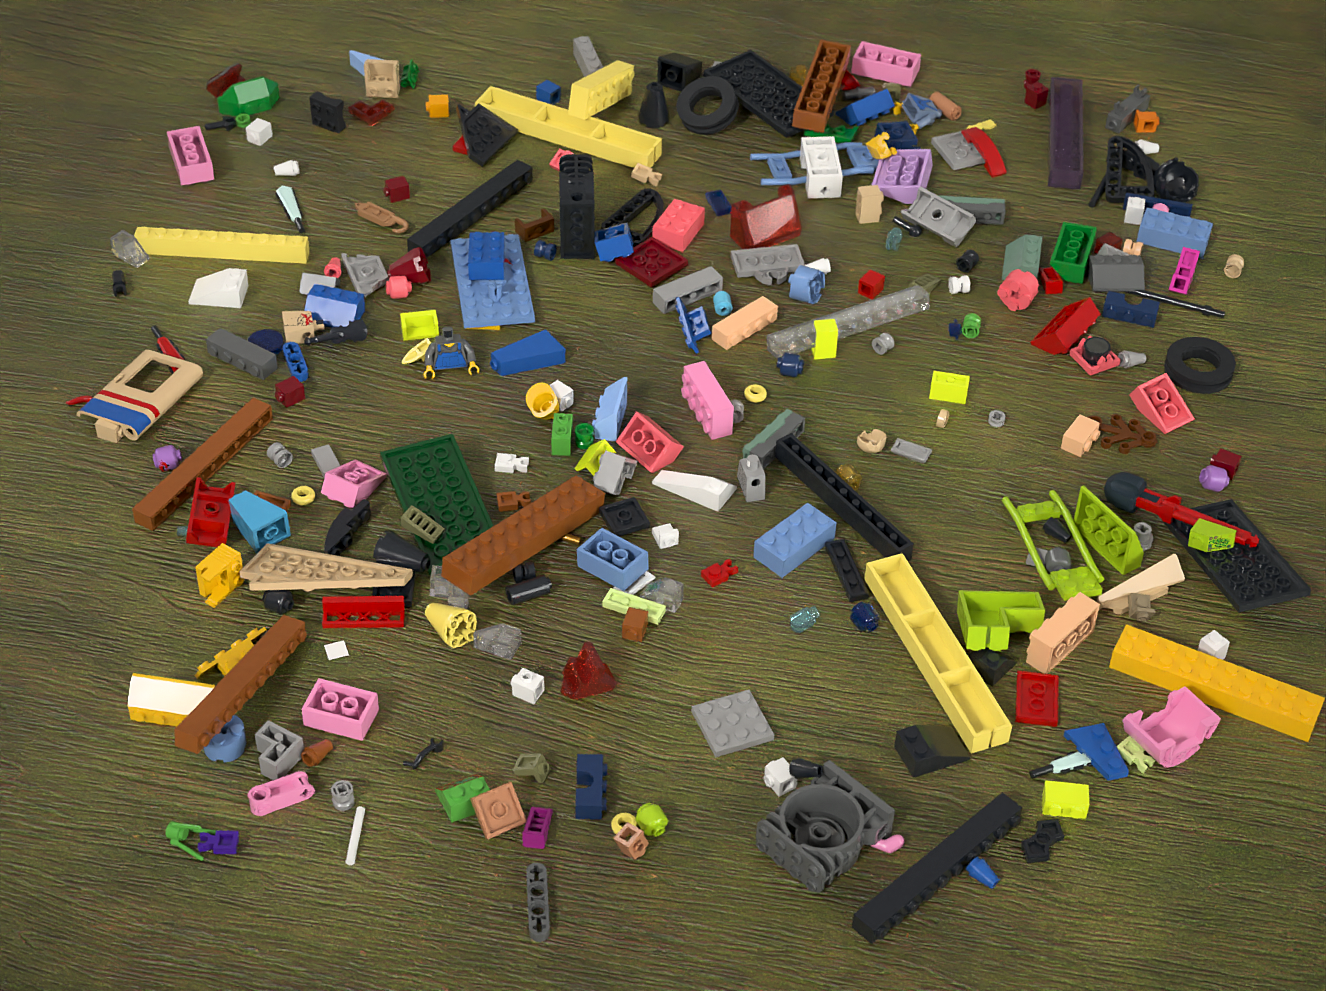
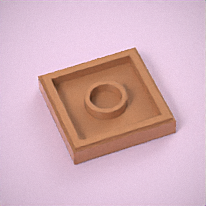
M511 781L470 798L486 839L518 827L527 821Z

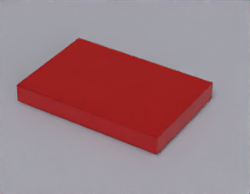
M1017 671L1015 722L1057 727L1059 675Z

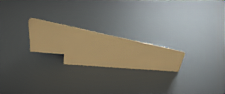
M1175 553L1098 596L1096 602L1100 604L1099 610L1102 608L1113 609L1115 614L1121 615L1129 611L1128 595L1130 593L1150 595V601L1167 594L1169 589L1167 586L1185 580L1177 555Z

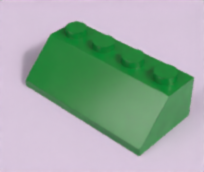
M1063 222L1050 265L1065 281L1083 284L1089 256L1092 255L1095 246L1097 227Z

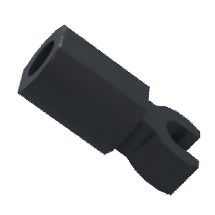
M113 271L114 296L116 297L120 291L127 295L123 271Z

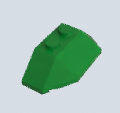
M264 76L233 84L222 96L217 98L219 113L237 117L240 114L252 115L270 110L280 97L279 86L276 81Z

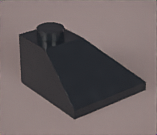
M989 647L979 651L973 650L968 655L983 681L992 687L1017 663V661L1001 651H993Z

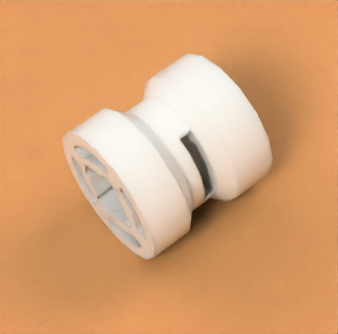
M967 275L960 278L949 277L948 285L951 294H957L958 292L968 293L970 291V280Z

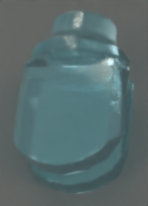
M894 227L888 232L886 239L887 250H891L892 247L894 251L898 250L900 241L903 238L900 228Z
M812 606L811 608L805 607L790 616L791 629L794 632L801 633L811 627L816 622V618L820 616L819 611L815 606Z

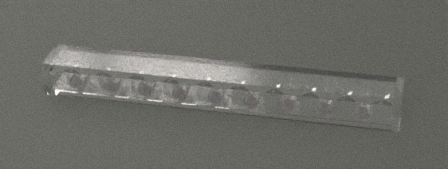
M919 285L768 334L766 335L767 351L778 359L779 357L782 358L786 352L796 354L814 348L816 339L815 320L835 319L838 328L837 339L927 310L929 309V293Z

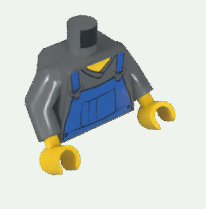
M452 327L442 328V335L435 336L434 342L430 343L425 352L426 371H424L423 377L426 379L428 371L432 373V379L435 377L432 367L434 370L464 368L468 367V364H470L468 369L470 375H472L471 368L473 367L477 368L479 374V368L475 365L476 358L473 348L467 340L461 339L460 334H453Z

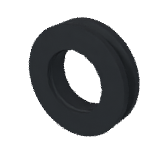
M716 76L703 77L691 82L683 89L677 100V112L683 125L690 132L700 135L713 134L726 128L736 117L739 108V101L732 85L727 80ZM713 95L722 98V104L715 112L702 116L693 113L694 106L702 98Z
M1186 337L1175 341L1168 348L1164 370L1176 386L1193 393L1210 394L1228 387L1233 378L1236 361L1232 352L1215 340L1204 337ZM1191 358L1203 359L1213 364L1216 370L1210 372L1196 371L1186 366L1183 361Z

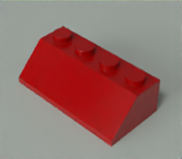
M1090 297L1066 305L1030 343L1053 355L1058 353L1065 354L1071 349L1070 346L1078 342L1079 337L1088 331L1087 328L1096 323L1100 312Z

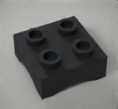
M316 91L309 97L312 124L338 134L346 128V123L343 119L344 100L326 97L319 91Z

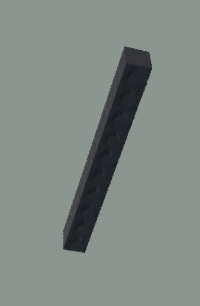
M518 159L409 237L407 239L408 252L420 247L423 249L426 258L431 256L533 180V167Z
M792 433L776 440L775 457L885 558L903 553L908 562L912 560L914 543Z
M1002 792L854 913L852 928L871 944L877 939L881 940L884 938L889 929L893 926H898L907 914L914 913L919 904L924 900L928 901L938 888H944L950 878L958 876L968 863L970 864L983 851L987 852L997 839L1001 840L1010 828L1017 827L1022 819L1020 817L1022 807Z

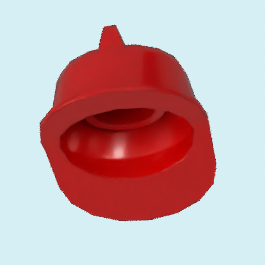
M846 69L840 89L853 90L856 87L861 88L858 81Z

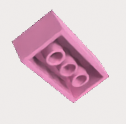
M862 41L853 56L851 73L911 87L920 70L921 54Z
M200 126L168 131L169 149L181 185L214 180L212 162Z
M705 361L684 366L682 396L684 399H687L690 409L694 410L698 422L702 423L704 432L708 433L711 440L732 435L734 407Z

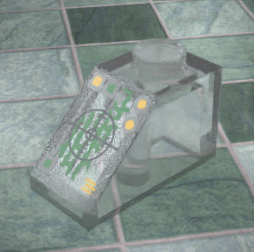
M667 577L647 584L640 598L665 605L666 610L675 613L683 601L684 583Z

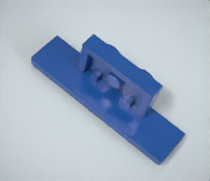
M677 297V305L675 307L679 315H681L679 320L682 326H684L682 331L685 337H687L685 339L689 349L693 348L697 354L699 350L696 341L711 334L705 310L701 306L687 313L684 303L680 297Z

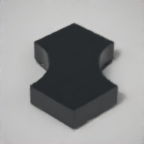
M1058 819L1037 821V832L1031 838L1022 841L1021 848L1027 863L1048 861L1049 848L1053 844L1063 841L1064 834Z

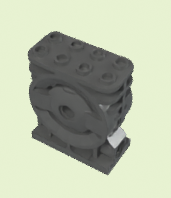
M828 760L823 764V774L820 778L815 777L811 780L810 785L793 791L784 800L782 806H778L775 812H770L766 816V820L762 819L757 823L756 846L761 852L769 855L777 865L784 867L793 878L805 884L809 891L820 893L824 889V885L832 883L833 877H838L847 872L856 863L863 845H875L881 839L886 840L891 837L895 809L832 761ZM791 833L795 835L794 841L791 840ZM844 833L847 837L846 843H844Z

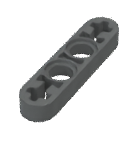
M532 863L526 870L529 935L532 940L542 942L550 934L547 871L543 864ZM534 872H539V881H535ZM535 889H540L544 893L540 896H534L531 892ZM535 908L544 909V913L536 915L532 911ZM537 923H541L542 932L540 933L537 932Z

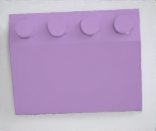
M931 149L896 150V155L892 154L886 159H879L872 185H878L884 196L905 204H913L917 198L919 187L927 188L933 166Z

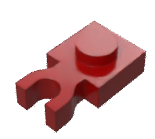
M727 559L721 566L715 563L701 570V577L713 588L727 581L729 575L737 574L738 567L736 565L731 567L732 561Z

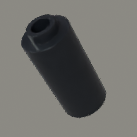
M540 575L506 586L505 592L510 605H515L549 594L552 584L549 577Z

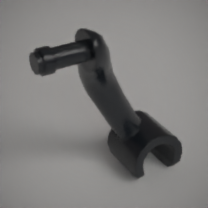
M431 738V744L418 753L413 763L403 761V765L413 767V770L416 769L431 751L435 753L443 751V739H441L440 743L435 744L434 738Z

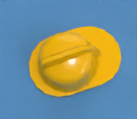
M537 383L526 394V403L535 417L544 420L554 419V413H558L560 406L557 396L548 384Z

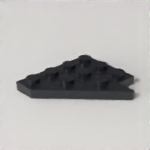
M479 103L471 111L460 104L457 105L456 111L469 159L483 167L517 134L518 129Z

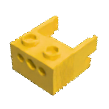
M223 543L195 566L200 595L204 597L209 596L205 603L213 608L245 581L244 578H240V570L243 568L241 553Z

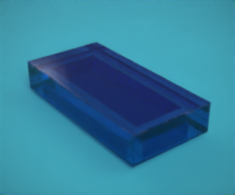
M722 190L711 191L705 194V198L717 217L733 214V208Z

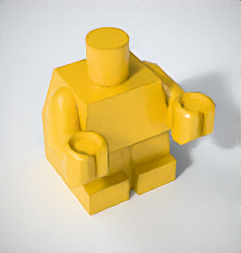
M883 132L881 136L877 135L866 143L873 158L886 159L892 154H897L896 148L891 147L889 149L884 139H889L888 133Z

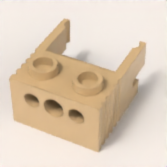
M365 60L366 96L398 98L400 90L398 61Z

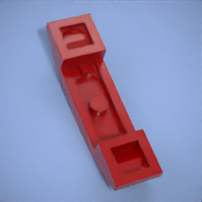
M978 127L961 131L968 144L973 143L984 159V167L991 178L1006 174V168L999 151L984 131Z

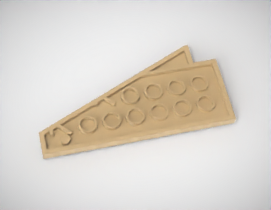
M269 543L240 570V578L251 581L249 587L252 591L288 589L313 591L320 588L356 589L359 587L405 586L413 577L412 569Z

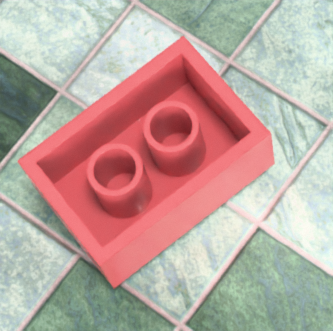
M674 199L653 225L652 237L671 249L684 252L704 225L705 208Z

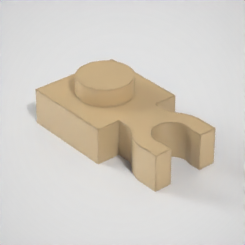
M637 163L632 171L631 178L644 183L649 181L652 185L658 186L663 174L652 172V168Z

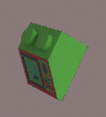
M474 774L435 789V792L451 823L476 814L470 798L490 789L483 776Z

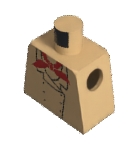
M282 311L286 343L296 342L297 344H302L306 337L312 338L315 336L314 331L324 330L323 319L312 320L310 311Z

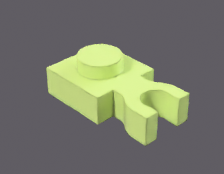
M1130 736L1117 746L1121 757L1130 765L1134 762L1142 773L1146 772L1148 766L1152 767L1155 763V760L1145 755V750Z

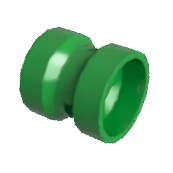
M581 423L575 427V445L578 448L588 449L593 445L594 428L592 425Z

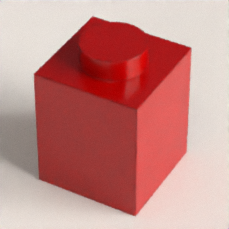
M870 269L859 279L858 293L873 300L884 289L885 276Z

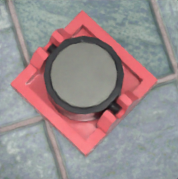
M1089 336L1088 339L1082 338L1079 346L1070 349L1069 354L1090 376L1119 366L1121 361L1111 351L1110 343L1100 337Z

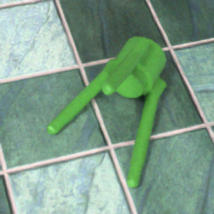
M171 821L166 828V837L171 839L170 844L178 846L193 857L203 861L204 858L180 841L186 840L189 832L215 835L216 830L203 829L200 825Z

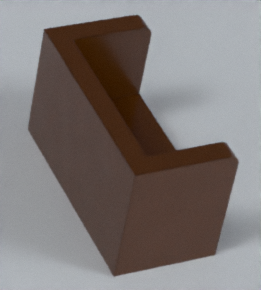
M545 208L541 209V218L524 224L519 218H515V232L524 242L554 232V218Z

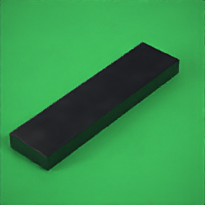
M845 540L825 542V549L849 602L869 599V592Z

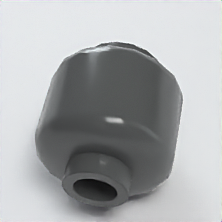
M1061 547L1049 550L1045 555L1047 572L1050 574V572L1061 569H1071L1070 553Z

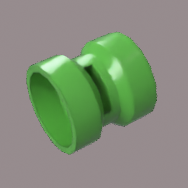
M971 313L964 317L962 334L967 338H975L979 334L981 318L977 314Z

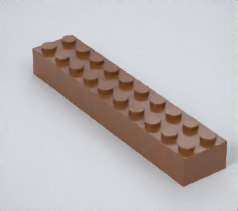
M577 475L443 557L441 576L470 596L599 514V507L604 505L605 492Z

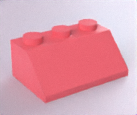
M637 411L616 440L617 444L651 473L674 462L684 447L650 417Z

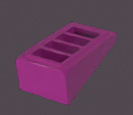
M531 807L523 831L524 847L544 849L553 809Z

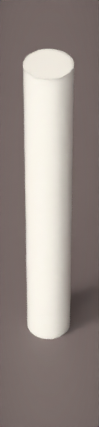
M364 807L356 808L346 857L347 865H354L365 813Z

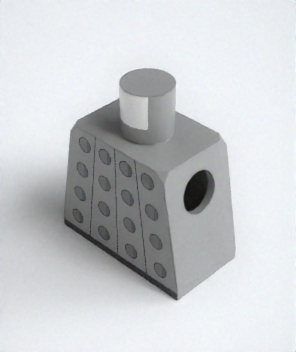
M752 454L747 458L739 460L737 479L746 503L765 500V473L758 456Z

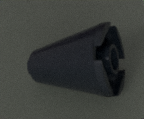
M651 82L646 87L638 114V121L641 125L642 123L646 124L648 128H661L666 122L667 124L669 123L670 115L662 85L658 82Z
M387 530L384 532L386 535L384 537L380 536L373 553L376 563L412 569V572L419 573L429 569L431 564L429 554L395 532Z

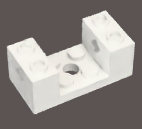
M801 137L800 162L801 167L807 169V197L814 199L841 197L843 175L834 137Z

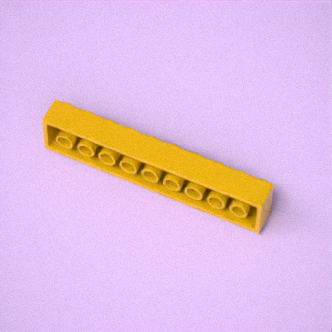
M1127 624L1113 650L1109 668L1170 691L1186 687L1207 705L1309 742L1325 700L1322 696Z

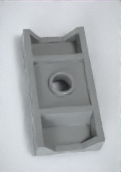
M921 186L918 189L917 198L910 208L901 211L905 220L939 235L943 241L956 248L976 223L973 214ZM938 212L942 213L939 218L933 217Z

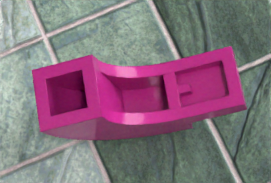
M1183 247L1169 291L1187 295L1200 251Z

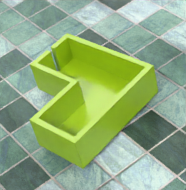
M959 590L957 614L967 649L979 651L989 647L993 651L1008 650L1009 633H1015L1016 631L1032 633L1033 630H1038L1044 622L1045 609L1039 592Z

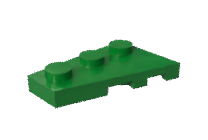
M827 124L824 133L805 129L804 135L809 137H834L837 143L853 142L858 133L859 126L847 129L845 125L832 128Z

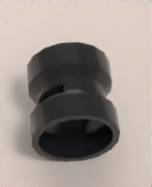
M973 250L965 251L956 261L957 268L961 272H969L978 264L979 255Z
M533 561L526 562L523 565L519 564L513 568L515 583L536 577Z

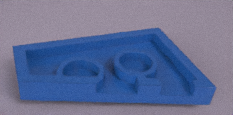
M1104 723L1066 730L1064 732V737L1068 741L1071 740L1077 746L1076 749L1081 754L1084 753L1091 760V764L1108 781L1128 777L1129 770Z

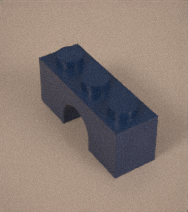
M1108 291L1102 317L1154 328L1160 302L1143 298L1140 304L1131 305L1125 301V294Z
M577 754V785H588L589 787L576 788V819H602V811H606V798L602 797V793H607V780H603V776H607V763H603V754Z

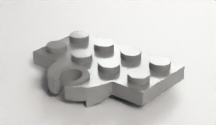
M797 244L733 250L730 255L738 278L755 276L759 282L767 285H772V278H776L779 285L786 281L788 272H795L799 265L805 266Z

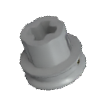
M1139 522L1134 525L1132 530L1136 532L1143 551H1146L1152 546V529L1147 523Z

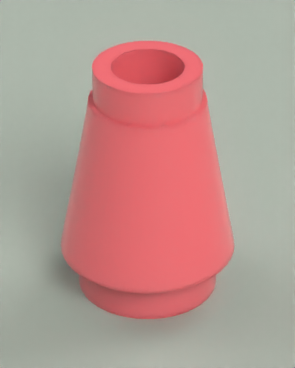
M331 259L324 268L326 276L335 278L341 276L340 259Z

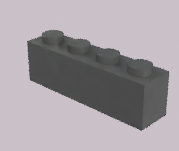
M219 328L206 339L207 350L210 355L262 380L266 379L278 368L276 354L222 328Z

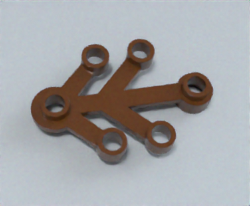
M1113 414L1111 415L1110 423L1119 427L1116 428L1102 424V419L1099 416L1092 415L1088 417L1100 423L1098 430L1115 434L1114 436L1101 439L1100 445L1104 449H1109L1113 443L1127 439L1134 441L1120 443L1118 450L1122 454H1128L1130 449L1135 447L1151 448L1157 444L1155 433L1145 431L1137 419L1129 420L1127 426L1122 420L1121 415Z

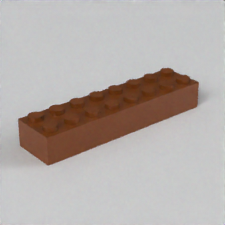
M820 39L794 109L792 127L824 133L849 62L851 45Z

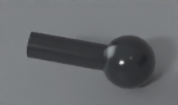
M897 216L893 218L892 222L907 230L910 236L919 237L922 234L920 226H912Z

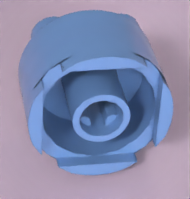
M799 265L795 273L789 277V284H791L789 297L802 302L816 304L822 295L819 293L820 289L825 286L824 272Z
M233 715L231 721L221 728L219 734L210 740L207 747H204V752L209 759L231 762L244 753L246 736L242 720Z

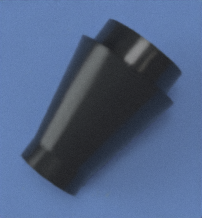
M1050 517L1042 528L1045 534L1065 544L1072 537V534L1069 533L1057 518Z
M799 757L791 761L789 772L796 779L820 778L823 774V766Z

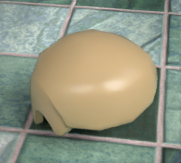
M873 429L871 433H866L864 430L857 436V445L867 453H878L884 448L887 435L878 429Z

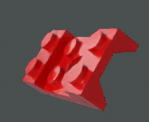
M196 478L186 543L218 547L222 543L226 545L231 516L228 499L234 496L235 482H231L224 488L207 486L201 478ZM212 508L216 511H209L207 509Z

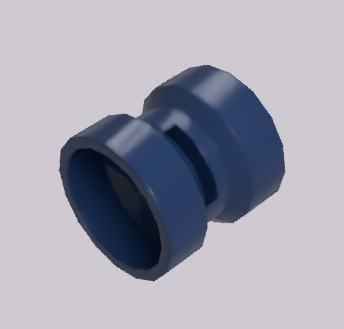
M538 240L534 248L535 256H543L549 261L554 259L557 252L555 244H546L543 240Z

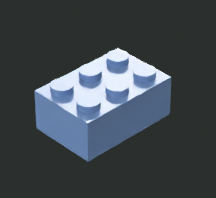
M603 528L577 548L578 567L622 591H625L649 569L647 551Z

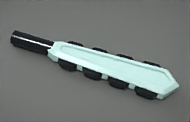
M281 186L276 190L275 195L279 199L280 205L284 206L283 210L287 213L288 219L295 223L299 233H304L305 228L301 221L303 213L300 210V205L297 204L298 199L295 197V191L291 187Z
M1072 751L1067 753L1065 757H1056L1049 765L1030 770L1029 775L1033 779L1049 773L1061 772L1065 774L1069 773L1072 769L1080 770L1083 769V766L1091 767L1093 765L1084 753Z

